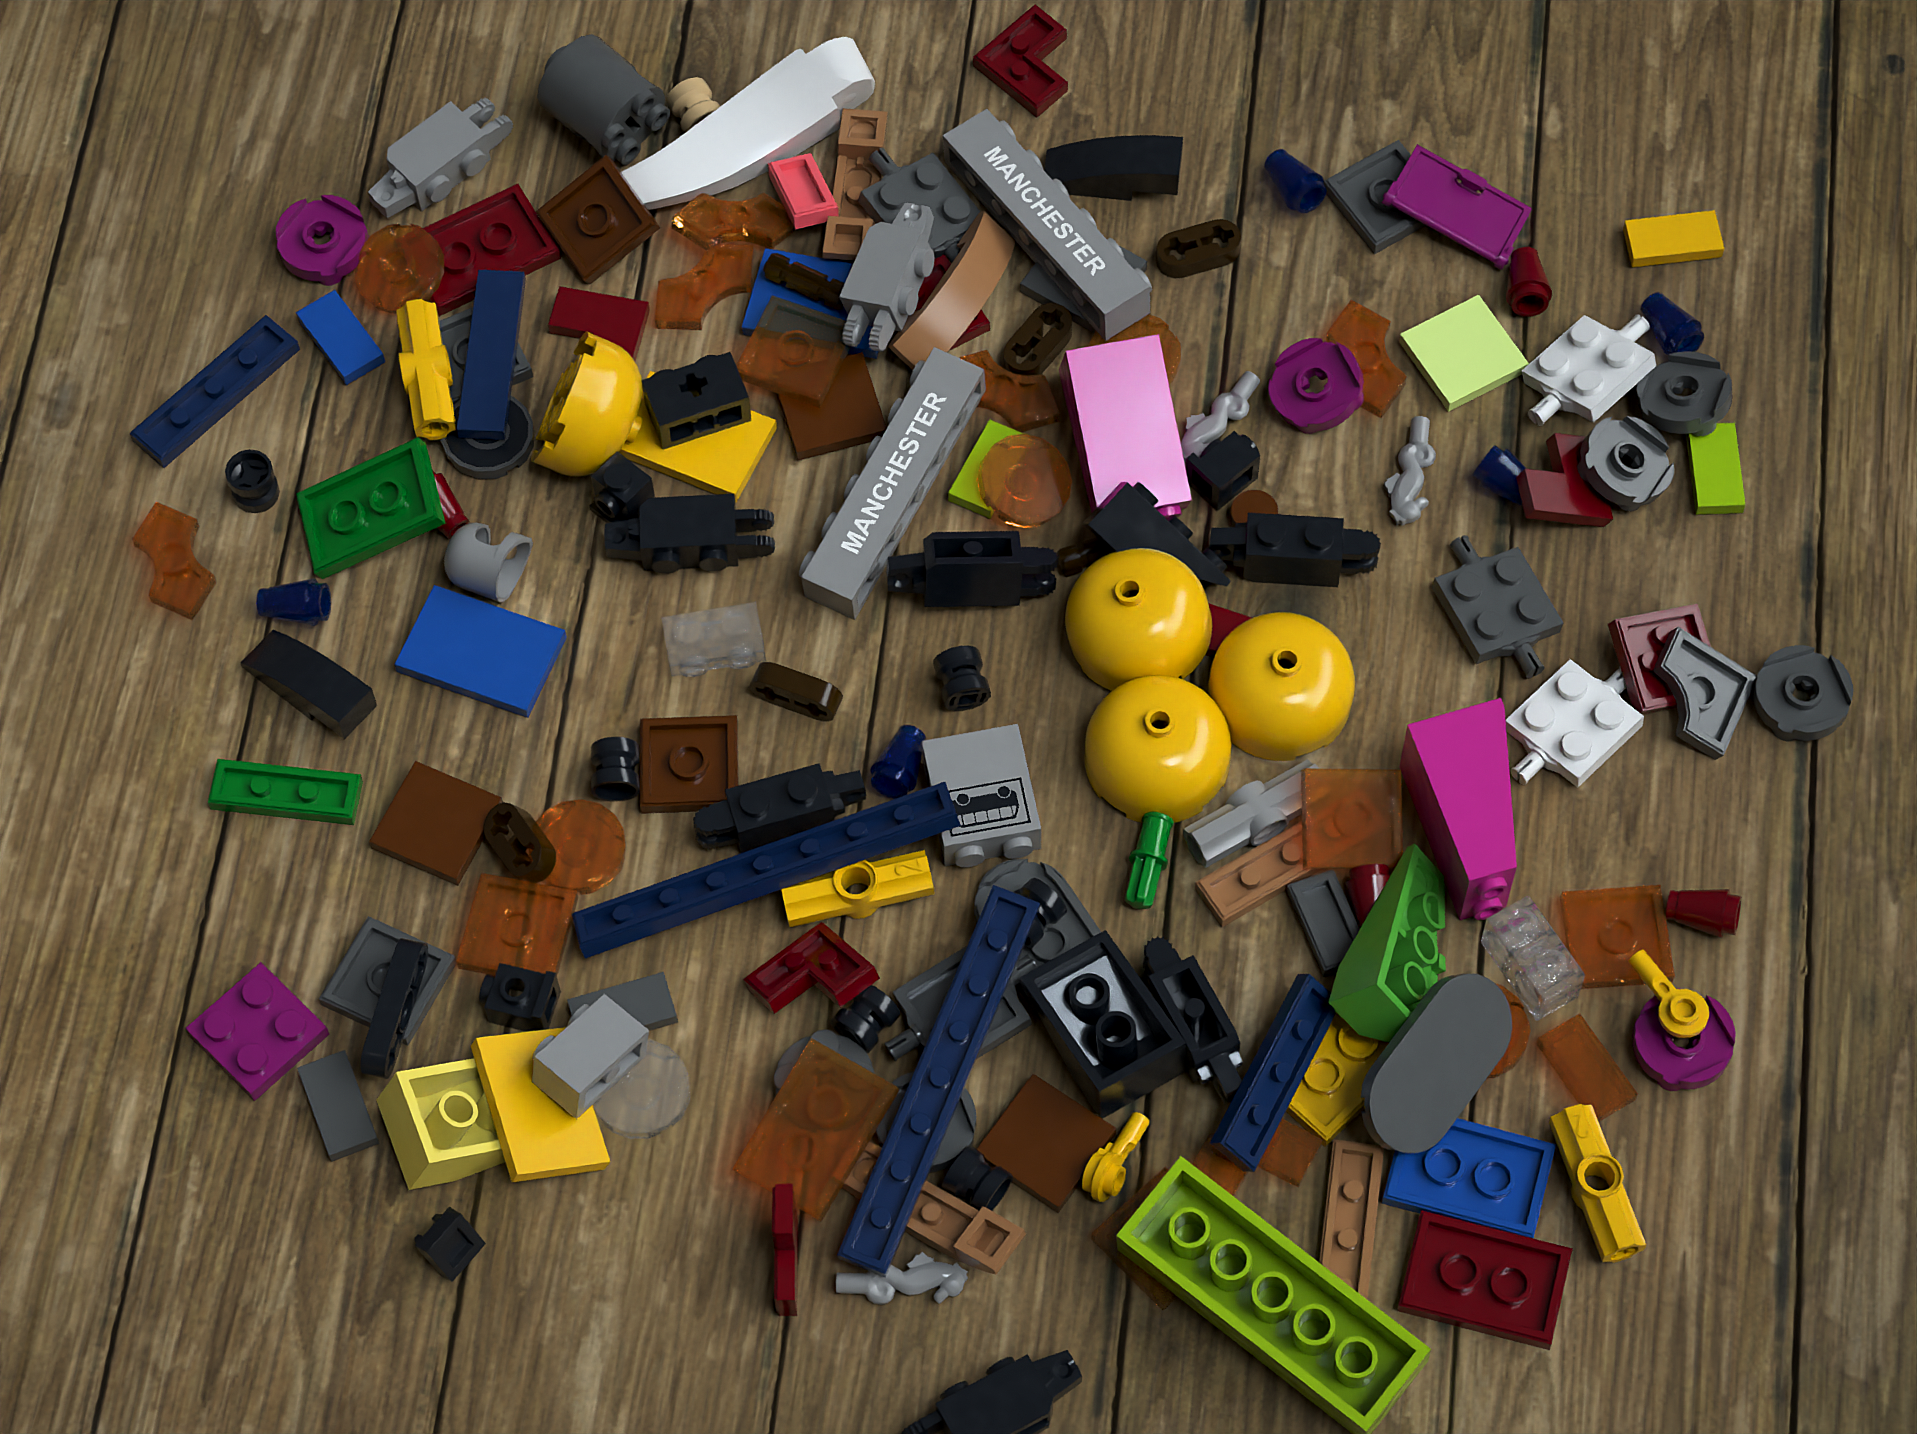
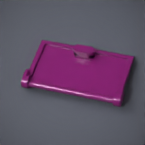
M1418 144L1397 181H1393L1389 190L1383 194V201L1381 202L1387 207H1390V205L1492 261L1494 263L1493 266L1500 270L1508 264V258L1514 249L1512 246L1533 209L1491 186L1481 176L1468 169L1457 167Z

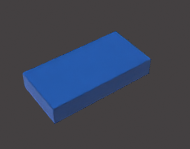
M336 290L331 291L296 312L299 323L346 385L385 363L382 351Z

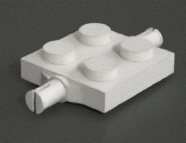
M1637 314L1621 330H1614L1586 315L1581 317L1522 370L1524 384L1537 390L1544 396L1537 405L1528 411V416L1532 422L1542 426L1555 412L1563 410L1577 413L1594 423L1656 367L1655 354L1635 343L1640 336L1650 329L1648 321L1643 316L1640 317Z
M1570 659L1506 719V731L1522 743L1528 753L1510 770L1516 781L1519 779L1520 784L1526 785L1542 767H1545L1548 770L1560 773L1578 788L1643 726L1644 716L1622 700L1619 695L1627 688L1620 667L1606 681H1602L1591 676Z

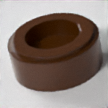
M1244 491L1232 502L1230 513L1231 525L1235 527V523L1247 522L1248 513L1278 514V505L1274 498L1264 491Z

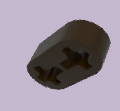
M1217 219L1170 232L1164 235L1158 242L1156 252L1157 267L1167 277L1176 279L1233 263L1240 252V230L1231 221ZM1220 237L1223 243L1228 242V246L1220 248L1218 243H1213V239ZM1177 250L1180 255H1184V259L1177 260L1174 255H1170V251Z
M1057 303L1040 305L1010 338L1004 347V369L1011 379L1018 382L1036 380L1069 343L1072 337V316L1067 308ZM1055 321L1060 323V330H1058L1057 328H1051L1046 333V335L1042 337L1044 323L1046 325H1052ZM1034 348L1032 351V362L1024 360L1021 364L1016 363V355L1025 357Z
M762 662L759 664L749 686L756 696L766 702L820 721L833 720L843 699L842 692L831 683L772 662Z
M505 802L493 807L486 816L484 834L499 858L513 875L532 883L545 880L553 871L556 863V851L552 843L526 810ZM508 826L510 827V829H511L512 832L514 833V835H513L512 837L508 836V833H509V828H508ZM528 848L533 850L530 854L531 858L526 853V850Z

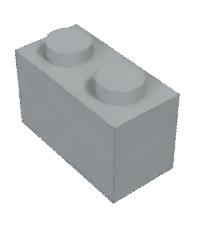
M603 994L591 1006L588 1004L581 1006L572 1015L568 1026L556 1037L550 1035L538 1045L533 1054L532 1083L577 1119L646 1056L649 1030L607 995Z

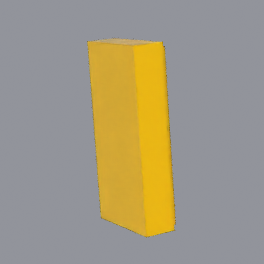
M1715 210L1625 220L1623 232L1632 267L1720 258L1724 252Z

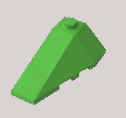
M1416 844L1406 848L1340 963L1328 1002L1335 1012L1358 1035L1385 1042L1392 1040L1429 989L1438 981V974L1446 971L1445 956L1438 953L1437 930L1445 928L1444 875Z

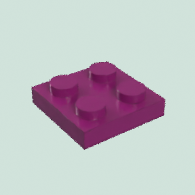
M261 962L185 1028L188 1035L254 1101L330 1035L327 1027Z

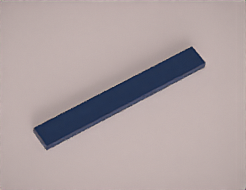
M941 782L574 912L572 917L584 958L586 959L961 826L946 782Z
M993 885L837 1254L838 1259L886 1278L1040 909L1039 902Z

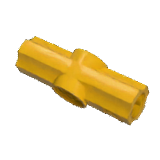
M423 299L406 301L403 307L396 310L399 337L402 345V353H399V363L406 394H409L416 437H424L430 441L443 439L450 432L456 430V420L449 386H453L452 372L447 348L442 342L438 310L435 303H429Z
M925 850L870 863L862 860L781 889L789 927L842 915L854 919L866 918L872 915L878 907L935 894ZM855 883L869 886L860 894H851L846 891L849 886Z
M1578 1104L1564 1108L1558 1114L1550 1117L1549 1125L1572 1182V1198L1576 1205L1583 1210L1602 1262L1615 1263L1631 1258L1638 1252L1643 1251L1646 1248V1243L1622 1184L1624 1177L1622 1167L1610 1153L1592 1105ZM1594 1175L1606 1180L1609 1188L1601 1191L1595 1190L1588 1186L1585 1178Z

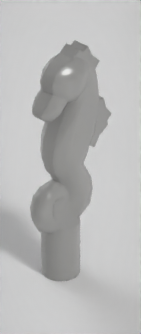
M1245 371L1230 393L1220 394L1211 405V415L1205 417L1204 413L1186 418V433L1181 442L1184 462L1193 452L1200 458L1203 450L1226 431L1228 419L1241 420L1247 415L1249 411L1247 400L1260 383V379L1254 373Z
M1416 416L1411 419L1409 443L1402 447L1398 454L1399 465L1403 473L1401 475L1396 473L1384 483V489L1387 491L1388 497L1391 498L1392 510L1389 511V515L1394 519L1396 525L1400 524L1403 526L1418 520L1421 517V511L1429 504L1425 497H1419L1415 500L1424 484V475L1421 468L1432 465L1436 459L1434 448L1428 444L1430 420L1423 416Z
M921 1252L920 1255H916L913 1261L907 1264L909 1267L907 1271L903 1272L891 1265L886 1278L870 1271L867 1273L837 1272L836 1293L865 1294L872 1303L883 1305L893 1299L895 1290L912 1296L940 1286L933 1296L934 1300L940 1304L948 1296L956 1297L961 1293L964 1283L968 1280V1271L961 1268L957 1262L954 1265L934 1262V1258L928 1257Z

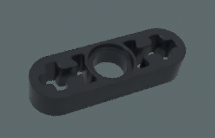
M401 938L395 947L364 1043L360 1063L361 1073L388 1079L393 1072L428 959L427 943Z

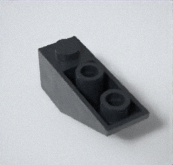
M1121 481L1083 522L1112 552L1138 548L1159 550L1182 561L1193 571L1198 579L1226 587L1231 582L1222 573L1228 566L1208 547L1201 553L1188 540L1193 535V532L1175 515L1172 514L1167 520L1157 511L1154 506L1159 500L1140 482H1137L1132 487L1128 482Z

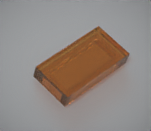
M1580 1013L1538 1037L1536 1044L1576 1101L1582 1105H1592L1598 1122L1636 1100L1638 1093Z

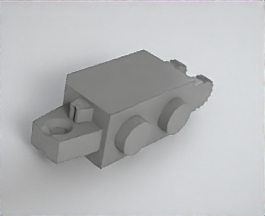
M481 98L463 112L450 101L388 147L387 163L389 171L368 191L370 202L385 217L389 218L412 204L422 212L432 203L442 201L448 196L452 188L468 176L478 174L484 168L486 163L491 160L489 151L501 143L503 139L505 140L509 133L512 132V121L506 115H499L494 121H490L480 129L494 115L495 106L488 98Z
M904 203L892 224L879 222L869 227L839 296L848 314L842 333L845 345L857 347L860 341H862V336H864L869 325L873 326L869 333L871 350L883 352L884 349L886 350L894 330L901 332L908 315H912L915 312L919 289L924 278L931 274L934 266V252L928 243L934 220L930 207Z

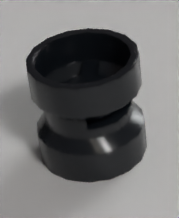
M250 449L233 455L227 462L225 474L236 505L245 512L255 514L265 512L273 507L278 500L280 490L270 459L266 454Z
M969 645L952 647L935 657L933 666L936 677L943 681L944 687L941 689L944 706L948 710H970L988 701L991 697L988 680L980 673L983 662L980 652L976 647Z
M606 737L595 741L591 745V762L596 766V772L591 776L592 795L598 799L612 802L630 800L640 793V778L634 771L635 766L640 762L639 744L632 739L624 737Z
M1031 878L1020 890L1021 896L1040 903V909L1024 945L1029 948H1033L1043 938L1044 929L1049 924H1056L1067 913L1066 905L1059 895L1050 886L1037 878Z
M870 985L853 998V1002L848 1008H842L831 1019V1025L839 1036L853 1040L866 1053H869L879 1042L878 1034L881 1030L891 1027L901 1016L897 1005L884 992Z
M969 1146L951 1165L943 1180L942 1188L954 1197L963 1196L969 1198L970 1206L977 1210L984 1206L993 1211L1008 1191L1013 1175L1001 1166L991 1168L985 1162L984 1154Z

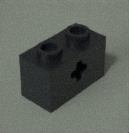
M731 352L718 356L707 355L693 364L674 370L664 369L656 372L650 378L642 380L645 406L662 449H667L751 421L749 396Z

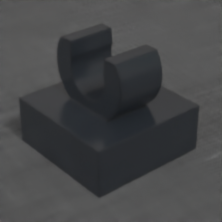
M448 1207L443 1214H435L432 1218L435 1223L423 1236L417 1234L414 1241L417 1249L441 1276L453 1282L486 1243L461 1213Z

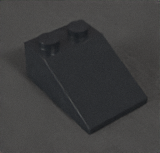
M1106 930L1020 977L1021 985L1070 1074L1100 1118L1103 1119L1187 1071V1047L1185 1040Z

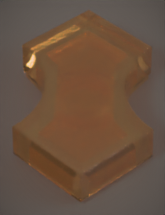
M701 193L672 217L671 225L672 229L706 251L716 245L734 241L750 242L768 249H774L795 231L783 204L765 193L743 201L720 200Z
M707 244L702 259L692 270L675 278L658 281L655 312L656 329L702 330L707 314L718 302L735 294L751 293L754 262L753 245Z
M1350 300L1327 332L1326 342H1332L1336 345V342L1352 352L1362 370L1364 378V401L1361 407L1382 419L1404 388L1407 376L1391 362L1385 349L1384 340L1390 329L1391 321Z
M988 350L959 357L984 369L986 391L977 407L999 414L1010 424L1012 429L1021 433L1060 422V413L1045 375L1024 376L1009 372L993 360Z
M155 502L132 538L135 547L145 552L154 563L155 576L149 590V597L152 603L193 620L217 583L214 574L199 564L194 557V540L200 526L197 519L159 502Z

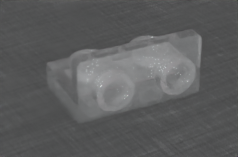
M756 602L661 617L671 676L697 677L705 674L708 670L726 667L745 669L753 666L756 662L766 661Z

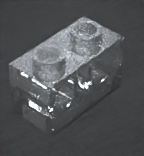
M1529 895L1487 918L1481 943L1536 1021L1578 998L1585 973Z

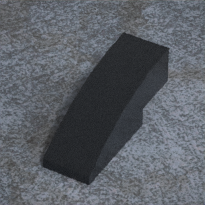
M1135 135L1096 138L1047 149L1044 171L1052 180H1060L1068 194L1074 196L1132 201L1133 191L1178 195L1183 137Z
M272 630L240 662L242 668L310 720L316 717L344 740L377 706L371 687L328 657L276 630Z

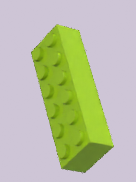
M1182 1156L1179 1157L1116 1235L1117 1250L1352 1434H1372L1429 1360L1431 1348Z

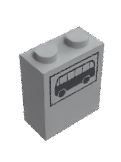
M1018 724L922 741L923 765L927 785L930 787L946 782L961 825L938 834L945 866L956 864L959 867H972L988 858L1005 856L1010 859L1022 858L1031 854L1033 850L1041 849V825Z

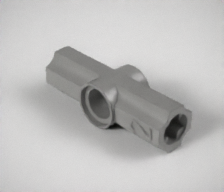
M1307 759L1264 784L1257 780L1242 786L1228 798L1225 806L1184 828L1183 836L1198 864L1201 863L1207 868L1249 843L1252 846H1259L1280 834L1287 827L1290 820L1328 800L1331 791L1321 770L1316 764L1311 763Z

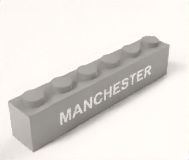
M985 109L943 135L945 163L1035 263L1038 262L1105 341L1150 314V292L1152 291V286L1146 274L1139 268H1132L1124 259L1123 252L1116 241L1112 238L1106 239L1097 229L1091 214L1084 208L1079 210L1070 200L1068 191L1062 182L1058 179L1052 180L1043 170L1037 155L1030 149L1025 150L1016 141L1015 134L1007 122L1004 120L999 122L988 109Z
M935 347L926 362L920 360L915 366L910 378L911 388L904 399L898 398L894 402L888 416L889 426L882 437L877 435L872 440L866 454L867 464L860 475L855 473L849 480L844 492V504L838 514L832 512L829 515L822 529V542L816 552L809 551L799 570V577H801L806 598L854 620L886 567L888 557H891L986 391L983 368Z

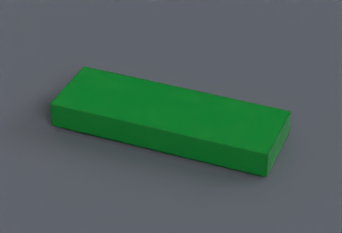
M217 759L208 805L211 810L354 825L363 779L361 774Z

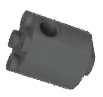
M593 34L581 36L567 46L557 49L548 59L544 69L545 73L538 87L537 99L541 107L574 135L592 145L601 158L607 155L613 161L618 160L623 165L631 163L638 156L641 150V143L647 139L652 131H657L663 127L670 116V110L664 105L665 96L663 90L639 75L631 63L600 37Z

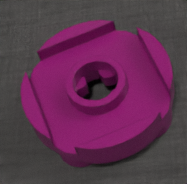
M321 195L322 200H314L307 203L305 198L292 204L281 215L276 225L277 250L284 266L294 275L305 280L318 281L325 286H332L339 283L344 275L353 271L364 259L369 245L368 231L359 209L350 201L335 195ZM326 232L331 233V240L325 244H315L312 238L315 234L323 236Z
M1308 338L1291 345L1278 357L1275 363L1277 368L1273 373L1272 381L1269 379L1268 390L1270 399L1279 415L1287 423L1297 427L1299 431L1305 434L1327 430L1341 424L1355 410L1360 408L1364 401L1362 370L1352 352L1336 342V345L1332 342H1323L1321 338ZM1317 375L1320 380L1328 378V382L1324 385V389L1321 392L1315 394L1314 392L1307 393L1304 391L1310 387L1309 379Z
M1708 995L1704 999L1709 1007V1019L1706 1027L1696 1035V1039L1691 1044V1049L1677 1047L1672 1042L1675 1037L1662 1027L1657 1012L1661 1002L1656 996L1646 1002L1632 1030V1046L1635 1057L1642 1069L1651 1078L1657 1080V1083L1667 1091L1690 1090L1709 1085L1723 1074L1732 1058L1736 1037L1735 1026L1727 1010L1717 1000Z

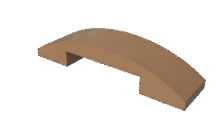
M845 108L842 110L838 139V160L833 189V198L838 206L839 217L828 216L823 258L855 260L869 227L876 224L858 202L862 190L882 180V175L869 161V157L876 150L879 151V148L885 149L888 112Z
M985 211L978 213L957 244L961 251L920 310L908 316L902 331H898L888 346L912 370H914L920 360L926 362L934 347L944 352L949 351L986 303L1007 267L1014 249L1015 240Z
M861 1137L832 1175L834 1181L860 1201L882 1148ZM927 1180L905 1230L908 1234L949 1257L995 1275L1026 1235L1023 1228L988 1208L982 1206L980 1210H977Z

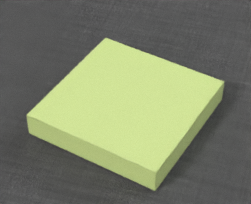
M1480 295L1400 334L1399 343L1448 412L1522 375V370L1529 364Z

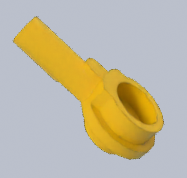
M1644 949L1635 953L1628 960V963L1661 1002L1657 1011L1658 1019L1662 1027L1670 1035L1677 1038H1691L1698 1035L1706 1027L1709 1019V1007L1702 996L1689 989H1676Z
M1133 1112L1115 1142H1109L1105 1149L1099 1148L1088 1161L1082 1178V1188L1084 1191L1090 1192L1094 1200L1105 1202L1111 1195L1116 1196L1121 1191L1126 1178V1168L1122 1164L1128 1154L1136 1147L1150 1123L1143 1114Z

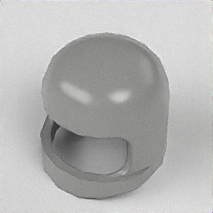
M467 523L453 534L447 545L444 556L445 572L454 585L498 602H504L512 594L525 569L533 546L532 538L511 532L504 538L501 544L492 546L490 545L491 535L488 525ZM517 546L515 557L506 559L508 553Z

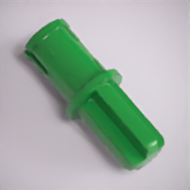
M1148 812L1144 814L1136 850L1131 851L1129 855L1132 868L1124 899L1134 909L1151 908L1160 873L1168 865L1165 852L1174 821L1163 813Z

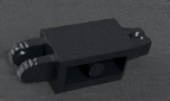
M734 494L648 498L639 506V518L605 524L604 542L607 558L642 560L644 571H655L662 574L674 573L679 569L702 568L706 571H720L726 567L739 566L738 559L762 558L774 553L775 540L770 538V536H738L740 532L767 531V529H771L774 524V514L765 509L736 510Z
M1248 513L1247 522L1235 523V527L1211 528L1209 534V549L1221 560L1233 561L1234 566L1243 567V577L1251 582L1338 587L1340 573L1358 574L1362 572L1363 574H1369L1370 571H1374V568H1377L1379 560L1377 556L1381 543L1380 538L1377 537V534H1373V531L1368 532L1367 530L1363 532L1361 529H1344V518Z
M1019 531L932 532L923 539L922 553L888 557L886 570L888 591L923 594L924 607L1020 606L1021 596H1044L1053 593V590L1056 589L1057 578H1055V574L1053 575L1051 571H1055V568H1057L1058 556L1057 552H1054V549H1049V547H1021Z
M820 763L725 789L726 800L710 804L707 808L703 806V809H698V812L695 813L693 824L694 828H696V841L703 848H708V850L710 848L715 849L716 846L721 848L737 843L741 854L834 821V817L845 813L846 806L866 800V789L860 770L834 775L833 771L822 772Z
M1158 936L1157 938L1152 937L1151 941H1147V945H1144L1145 957L1143 958L1144 973H1147L1148 990L1186 1042L1187 1072L1193 1083L1198 1080L1201 1084L1211 1081L1224 1104L1232 1101L1242 1082L1236 1068L1243 1066V1061L1239 1055L1240 1040L1237 1032L1194 955L1181 960L1176 949L1172 948V943H1169V939L1165 940L1164 937L1159 938Z
M1068 1350L1034 1362L1031 1361L1028 1354L1016 1361L1013 1357H1007L989 1367L986 1371L987 1376L969 1385L967 1381H962L949 1387L940 1395L941 1401L935 1403L936 1411L909 1425L901 1434H935L940 1430H943L944 1434H1038L1049 1428L1053 1415V1403L1082 1382V1374Z

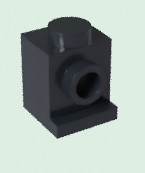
M1233 431L1222 441L1219 439L1212 441L1203 450L1200 458L1193 452L1186 459V473L1189 486L1216 511H1219L1258 479L1261 455L1257 446L1248 436L1238 435Z
M618 451L591 476L595 497L589 508L606 523L639 518V506L648 498L655 497L652 478Z
M499 963L496 975L486 974L481 985L479 1002L485 1004L484 1009L489 1023L525 1032L549 1029L561 990L557 975L554 972L546 971L544 974ZM510 989L523 992L515 997L509 995Z

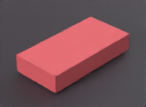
M811 153L768 163L769 177L795 230L825 223L828 216L839 217L838 206Z

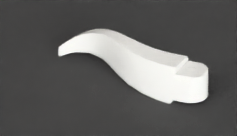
M834 38L819 45L807 54L802 49H797L668 146L636 165L621 171V173L648 210L688 202L732 189L768 172V163L794 157L840 129V117H842L843 108L854 109L868 100L874 93L875 80L854 40L851 38Z

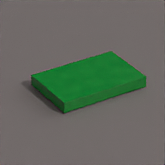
M419 437L296 493L314 574L321 579H325L446 524L427 446Z

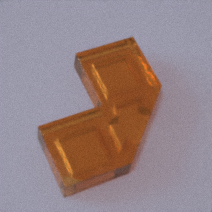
M1281 1119L1258 1167L1299 1188L1322 1146L1323 1139ZM1215 1133L1209 1134L1192 1165L1235 1197L1249 1172L1242 1171L1211 1145L1210 1142Z

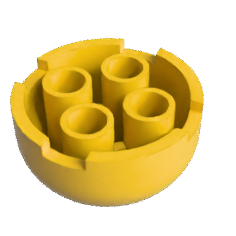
M587 331L582 335L574 348L573 354L577 355L575 362H570L565 372L561 374L546 408L536 436V440H543L545 442L539 451L534 450L531 456V462L557 473L573 477L594 474L610 457L621 450L625 441L633 443L643 421V417L637 415L642 397V379L634 359L619 345Z
M1145 548L1129 549L1120 552L1115 551L1101 557L1091 564L1077 579L1066 605V632L1077 662L1081 665L1082 671L1091 680L1112 691L1125 682L1144 676L1163 675L1176 678L1181 676L1182 679H1185L1202 661L1211 641L1212 617L1207 596L1201 582L1186 564L1176 557L1159 550Z
M1274 612L1262 614L1245 621L1231 631L1223 640L1211 665L1207 694L1217 703L1226 718L1230 730L1231 743L1255 757L1272 761H1293L1296 756L1313 752L1322 746L1324 748L1327 747L1340 734L1348 720L1353 703L1355 675L1347 650L1338 637L1326 626L1300 614ZM1285 662L1293 664L1294 667L1290 669L1284 668Z
M1163 675L1144 676L1130 680L1111 691L1099 703L1091 716L1085 738V768L1089 782L1099 798L1103 797L1112 806L1126 813V818L1143 823L1142 818L1145 813L1159 812L1171 817L1174 823L1184 821L1202 812L1203 806L1209 803L1226 783L1230 769L1232 748L1229 726L1217 703L1204 690L1186 680ZM1152 725H1160V729H1157Z

